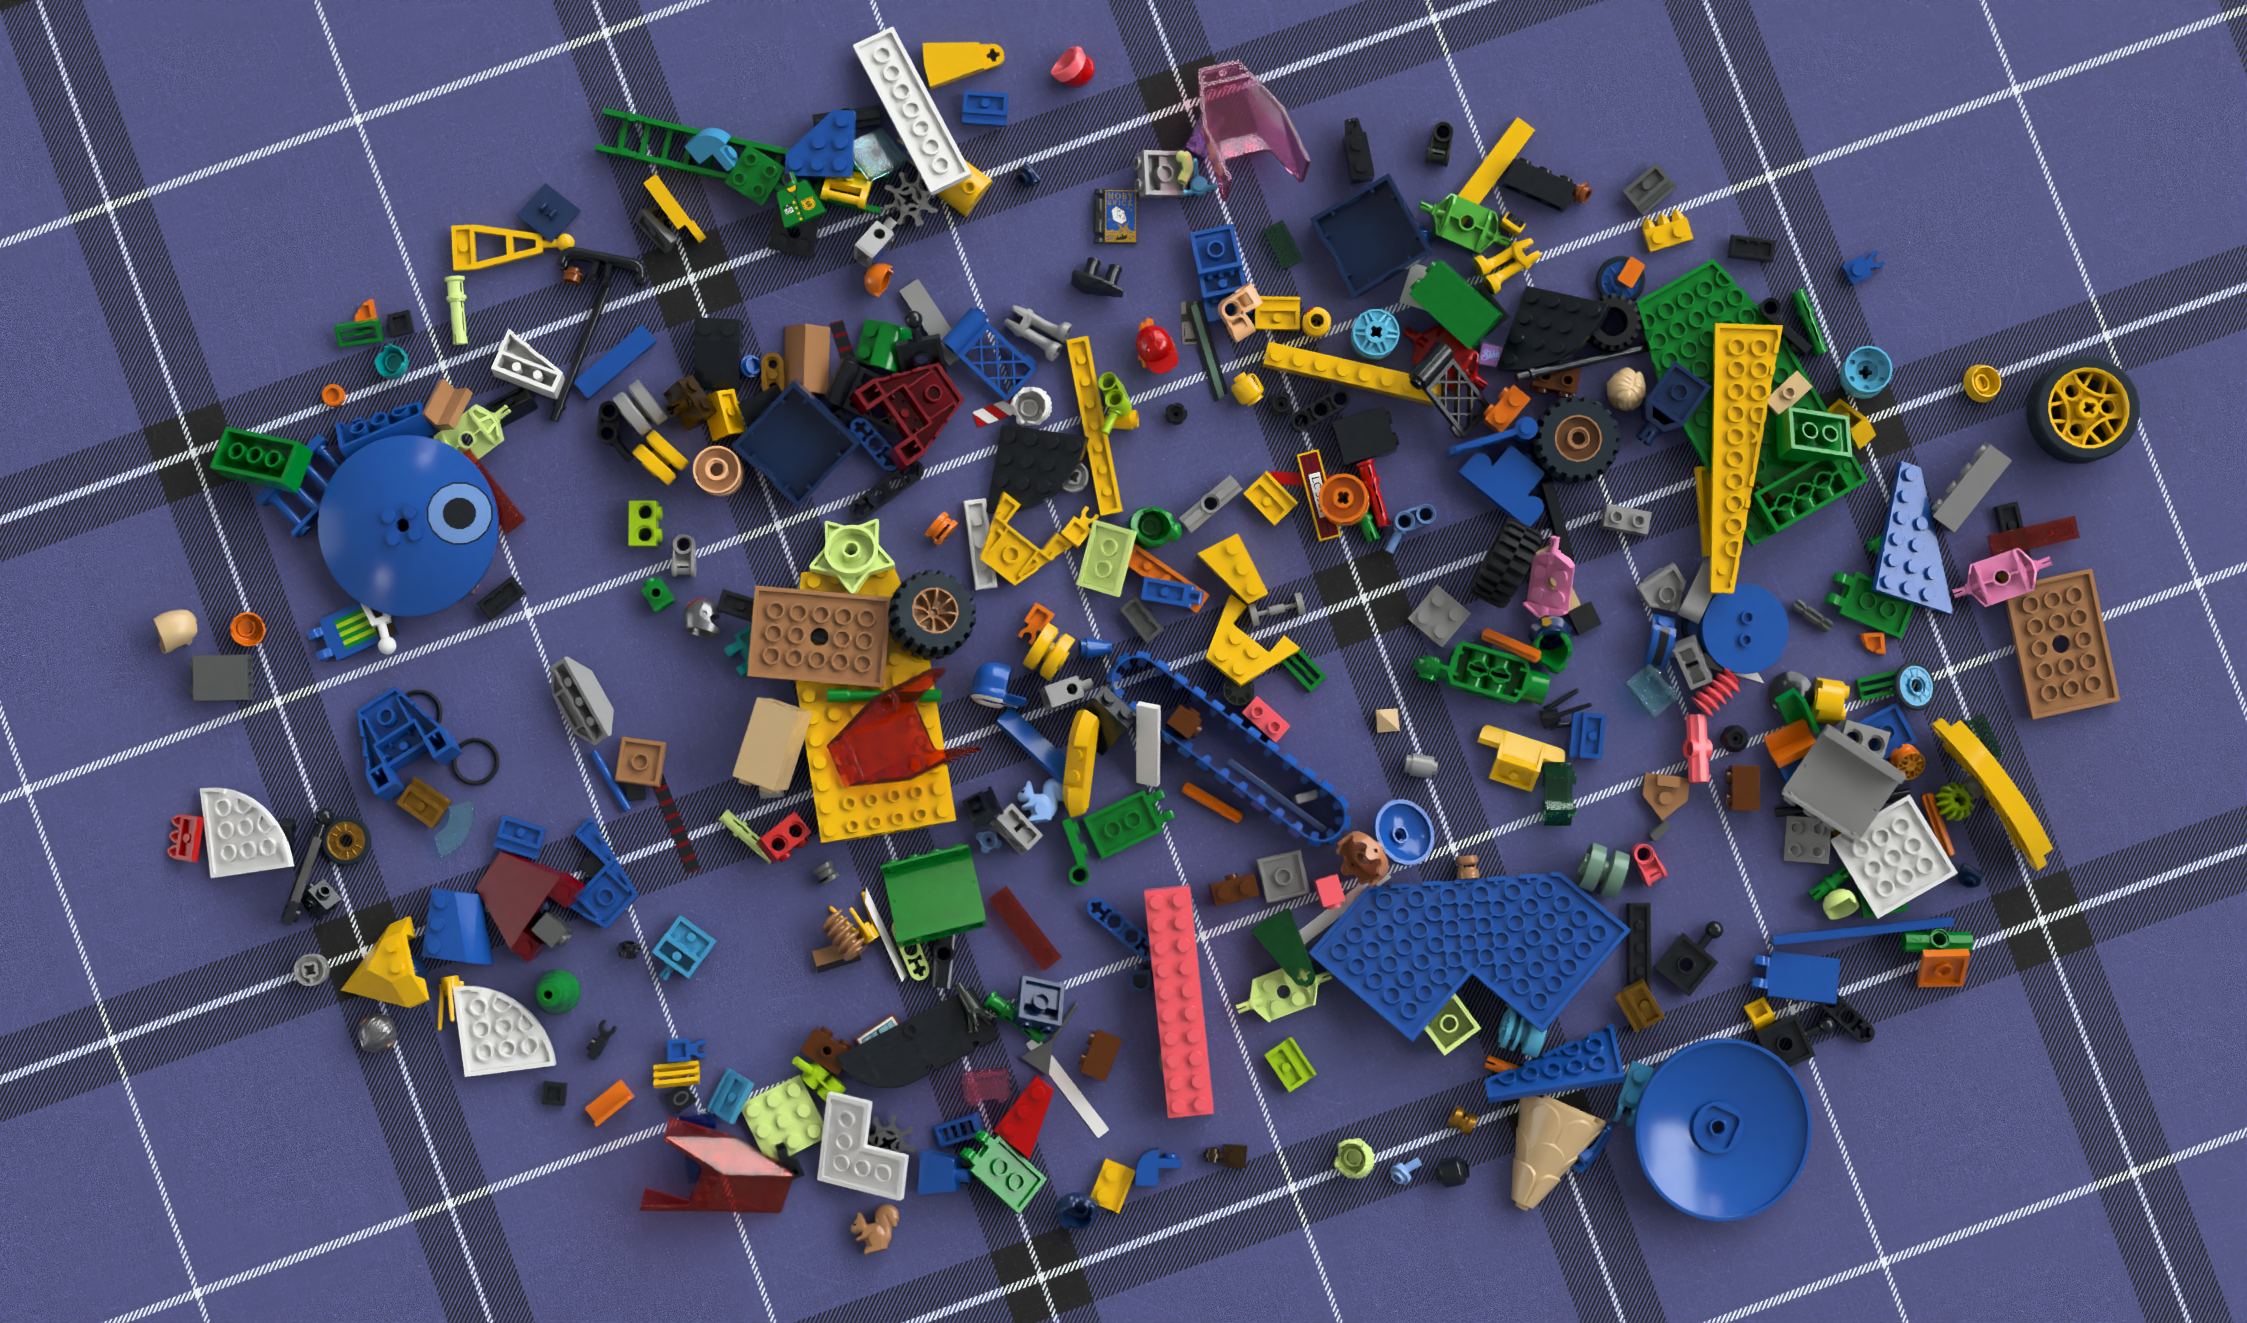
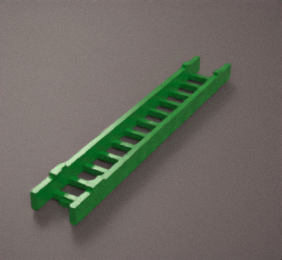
M604 108L603 114L605 117L624 122L618 135V147L613 148L596 144L595 150L598 153L726 181L733 169L731 168L726 173L711 170L713 154L707 158L705 168L689 165L691 154L687 149L683 163L667 160L674 132L689 135V141L702 131L701 129ZM630 122L645 126L639 153L624 148ZM652 127L667 130L661 158L646 155ZM732 136L726 143L733 145L732 148L736 153H738L739 147L746 148L749 144L760 152L776 155L775 161L780 165L782 157H786V153L790 150ZM853 164V171L889 180L890 174L887 171ZM817 178L814 189L819 199L823 178ZM776 184L772 192L776 193L783 190L785 186ZM820 199L821 203L873 215L881 216L882 212L880 207L866 205L865 209H860L857 205L831 199L827 201Z

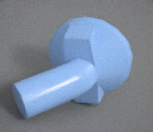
M1418 1157L1404 1165L1397 1163L1390 1169L1391 1177L1396 1183L1406 1185L1412 1178L1409 1172L1420 1167L1422 1163Z

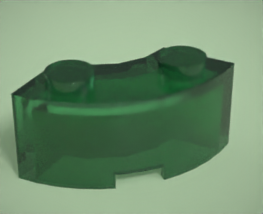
M1544 762L1542 787H1545V801H1542L1544 826H1571L1572 817H1576V803H1573L1572 790L1573 785H1576L1577 774L1576 771H1572L1571 762Z

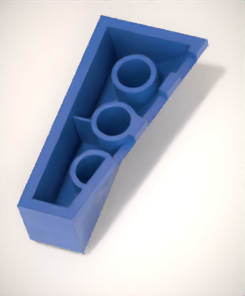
M421 401L393 408L391 413L386 414L382 411L374 413L372 418L365 420L362 417L352 419L353 423L346 425L343 422L335 423L339 449L345 459L374 441L399 435L429 437L434 434L433 425L422 415L425 408Z

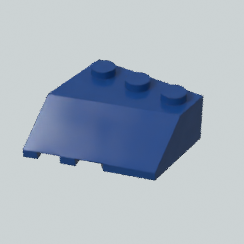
M441 888L432 889L422 951L423 957L494 965L484 902L480 894Z

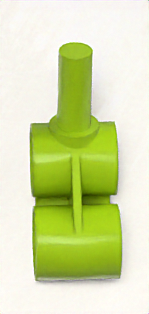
M1112 372L1104 373L1098 380V386L1103 391L1105 403L1109 407V415L1101 430L1106 435L1110 434L1117 417H1125L1132 410V404L1124 385Z
M798 1056L793 1058L792 1063L803 1071L800 1076L802 1080L812 1089H817L818 1095L825 1102L827 1100V1093L832 1091L843 1094L847 1090L846 1086L816 1061L808 1064Z

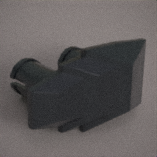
M1094 257L1087 259L1083 272L1073 270L1071 285L1083 294L1123 297L1124 289L1117 286L1120 274L1122 273L1120 266L1110 264L1105 279L1096 276L1101 261Z

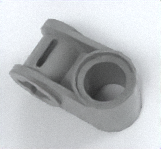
M678 535L673 541L672 577L677 575L696 577L695 540L689 535ZM684 538L690 542V547L686 551H682L679 548V542Z

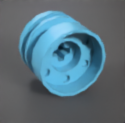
M1381 309L1368 310L1357 318L1350 334L1351 346L1362 359L1369 361L1381 360L1389 356L1395 348L1400 336L1399 325L1395 317L1387 311ZM1372 329L1374 331L1380 330V338L1371 336Z
M1859 347L1842 364L1839 373L1840 384L1845 392L1854 398H1872L1880 393L1891 379L1893 371L1891 360L1878 347ZM1862 370H1865V374L1868 375L1866 379H1863V375H1859Z
M1508 1006L1501 1019L1498 1046L1505 1048L1510 1039L1509 1050L1514 1051L1520 1042L1522 1054L1537 1058L1547 1029L1542 1034Z

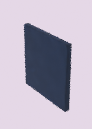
M545 183L521 209L517 217L552 243L580 213V209Z

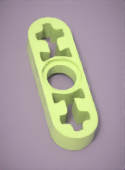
M893 922V924H892V933H893V935H894V937H895L896 931H895V926H894V922ZM920 943L916 944L917 952L912 956L905 953L904 947L899 948L911 977L915 980L925 979L930 973V966ZM921 955L922 959L918 960L919 965L926 967V970L923 971V976H920L919 973H914L913 970L916 969L915 962L910 964L908 959H915Z

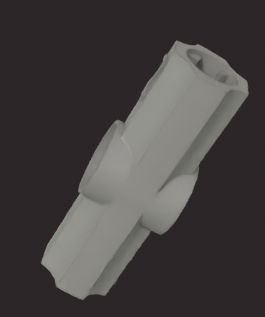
M1229 475L1178 519L1192 533L1243 489ZM1209 498L1214 499L1217 507L1213 510H1208L1204 506L1205 500Z

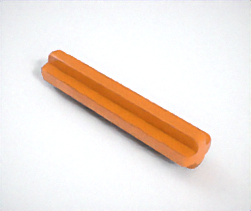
M1486 628L1481 633V639L1487 643L1534 663L1541 659V651L1489 628Z
M1186 782L1181 790L1182 793L1235 823H1239L1243 817L1242 812L1189 782Z
M1932 792L1923 794L1921 801L1932 831L1947 856L1950 857L1955 854L1942 816L1939 814L1940 810L1935 806L1937 802Z

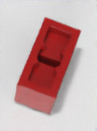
M794 811L762 836L756 844L773 864L778 860L782 863L792 855L790 851L793 848L797 847L800 849L809 842L807 837L812 832ZM789 829H796L799 832V837L791 836ZM772 842L780 843L782 850H774Z

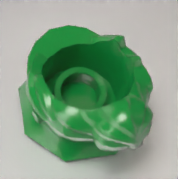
M1157 506L1138 508L1129 519V529L1137 531L1135 542L1143 549L1159 548L1168 541L1174 543L1182 535L1181 525L1174 521L1173 515Z

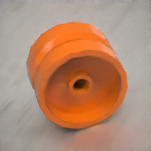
M1346 473L1336 474L1328 478L1321 486L1318 496L1319 506L1325 517L1333 524L1342 527L1353 526L1360 522L1367 514L1370 505L1369 494L1363 482L1356 476ZM1343 497H1347L1348 503H1340Z

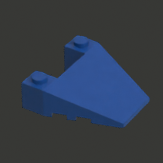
M395 686L357 710L360 737L363 739L364 746L362 750L363 757L366 760L367 767L365 770L366 777L374 793L386 802L405 791V787L396 771L421 755L430 751L433 759L445 765L463 754L454 736Z

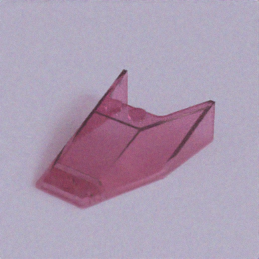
M1239 59L1198 69L1202 131L1222 202L1227 200L1233 180L1225 162L1248 155L1270 152L1299 182H1304L1311 162L1310 157L1285 107Z

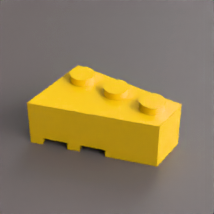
M1238 533L1197 553V556L1246 605L1268 595Z

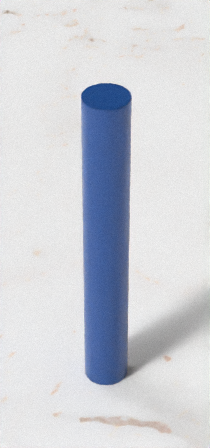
M598 750L590 753L591 758L623 811L626 812L631 809L630 803Z

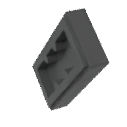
M1136 595L1118 609L1146 644L1164 631Z

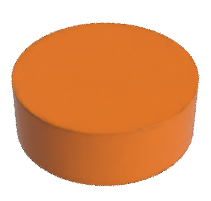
M327 385L322 391V400L330 407H339L346 399V393L339 385Z

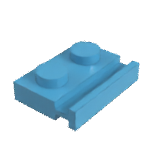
M727 1068L707 1109L728 1123L735 1124L755 1083L734 1070Z

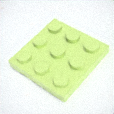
M801 1074L747 1100L741 1110L768 1166L780 1160L777 1155L776 1144L784 1142L788 1154L791 1156L822 1140L824 1121L805 1082L800 1077Z

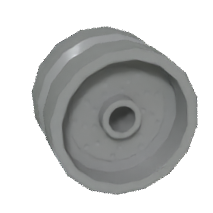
M636 379L629 385V391L633 395V400L623 391L615 395L613 400L631 427H634L644 437L652 431V426L646 417L651 418L657 425L663 423L668 417L644 385Z

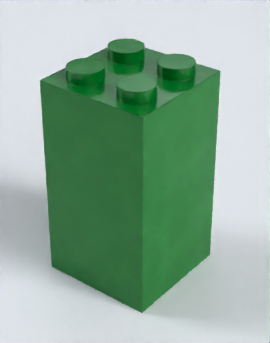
M1433 261L1425 270L1427 272L1426 276L1423 279L1418 278L1410 286L1412 291L1409 295L1468 349H1474L1503 317V314L1445 261Z

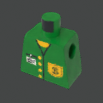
M794 172L781 176L785 189L776 193L783 224L786 229L827 213L808 181L804 180L798 183Z

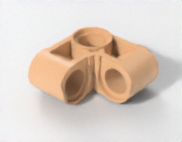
M1252 283L1242 286L1218 305V313L1236 343L1256 331L1246 312L1255 309L1263 301ZM1232 303L1234 305V312L1228 316L1225 313V307L1227 304Z

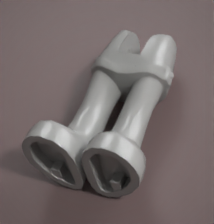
M1013 305L1010 311L1023 319L1020 324H1017V322L1006 318L1004 325L1014 332L1015 336L1023 337L1041 347L1045 351L1046 358L1053 362L1060 353L1062 344L1040 335L1029 327L1033 325L1053 336L1058 341L1065 343L1071 332L1072 324L1063 322L1060 325H1056L1034 314L1030 308L1025 309Z

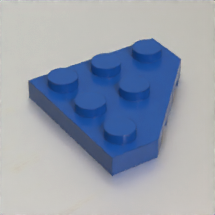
M832 110L786 153L785 174L794 172L796 178L853 179L856 129L855 110Z

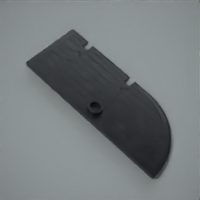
M973 986L966 989L972 993V995L982 1006ZM956 994L836 1056V1058L852 1077L866 1085L885 1089L899 1088L929 1075L926 1066L930 1064L937 1071L975 1051L972 1044L974 1041L978 1040L980 1046L983 1047L999 1038L992 1024L987 1026L980 1017H977L979 1023L978 1034L974 1033L973 1023V1033H968L967 1015L958 998L959 994Z

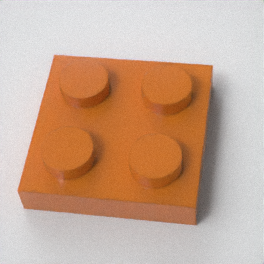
M1969 949L1923 950L1916 979L1917 986H1963L1970 959Z

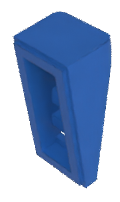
M975 1111L935 1125L933 1129L940 1148L974 1138L973 1136L978 1129L982 1131L985 1130L979 1111ZM970 1120L972 1121L975 1131H973ZM962 1122H964L965 1128L967 1130L966 1134H964L961 1125ZM952 1125H955L958 1137L955 1136ZM943 1128L947 1129L950 1137L949 1140L946 1139Z

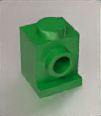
M652 577L643 583L645 588L641 591L656 613H660L677 601L662 578L656 580L655 577ZM655 589L660 590V595L658 597L653 596V591Z

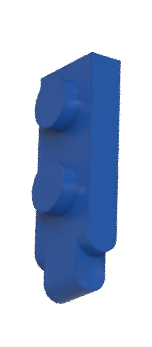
M1144 577L1141 600L1192 608V604L1202 605L1204 592L1195 590V585Z

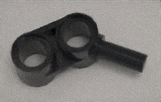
M605 401L599 406L597 437L604 444L614 447L628 463L634 456L620 441L619 428L622 414L614 402ZM615 407V415L607 418L605 416L606 409ZM607 429H613L614 436L610 440H605L603 436Z

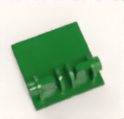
M748 144L725 183L763 206L777 182H781V176L784 175L785 167Z

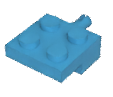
M679 915L652 951V953L667 964L659 976L667 981L673 970H676L688 979L691 978L717 940L682 915Z

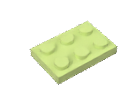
M1093 520L1076 585L1120 597L1137 531Z

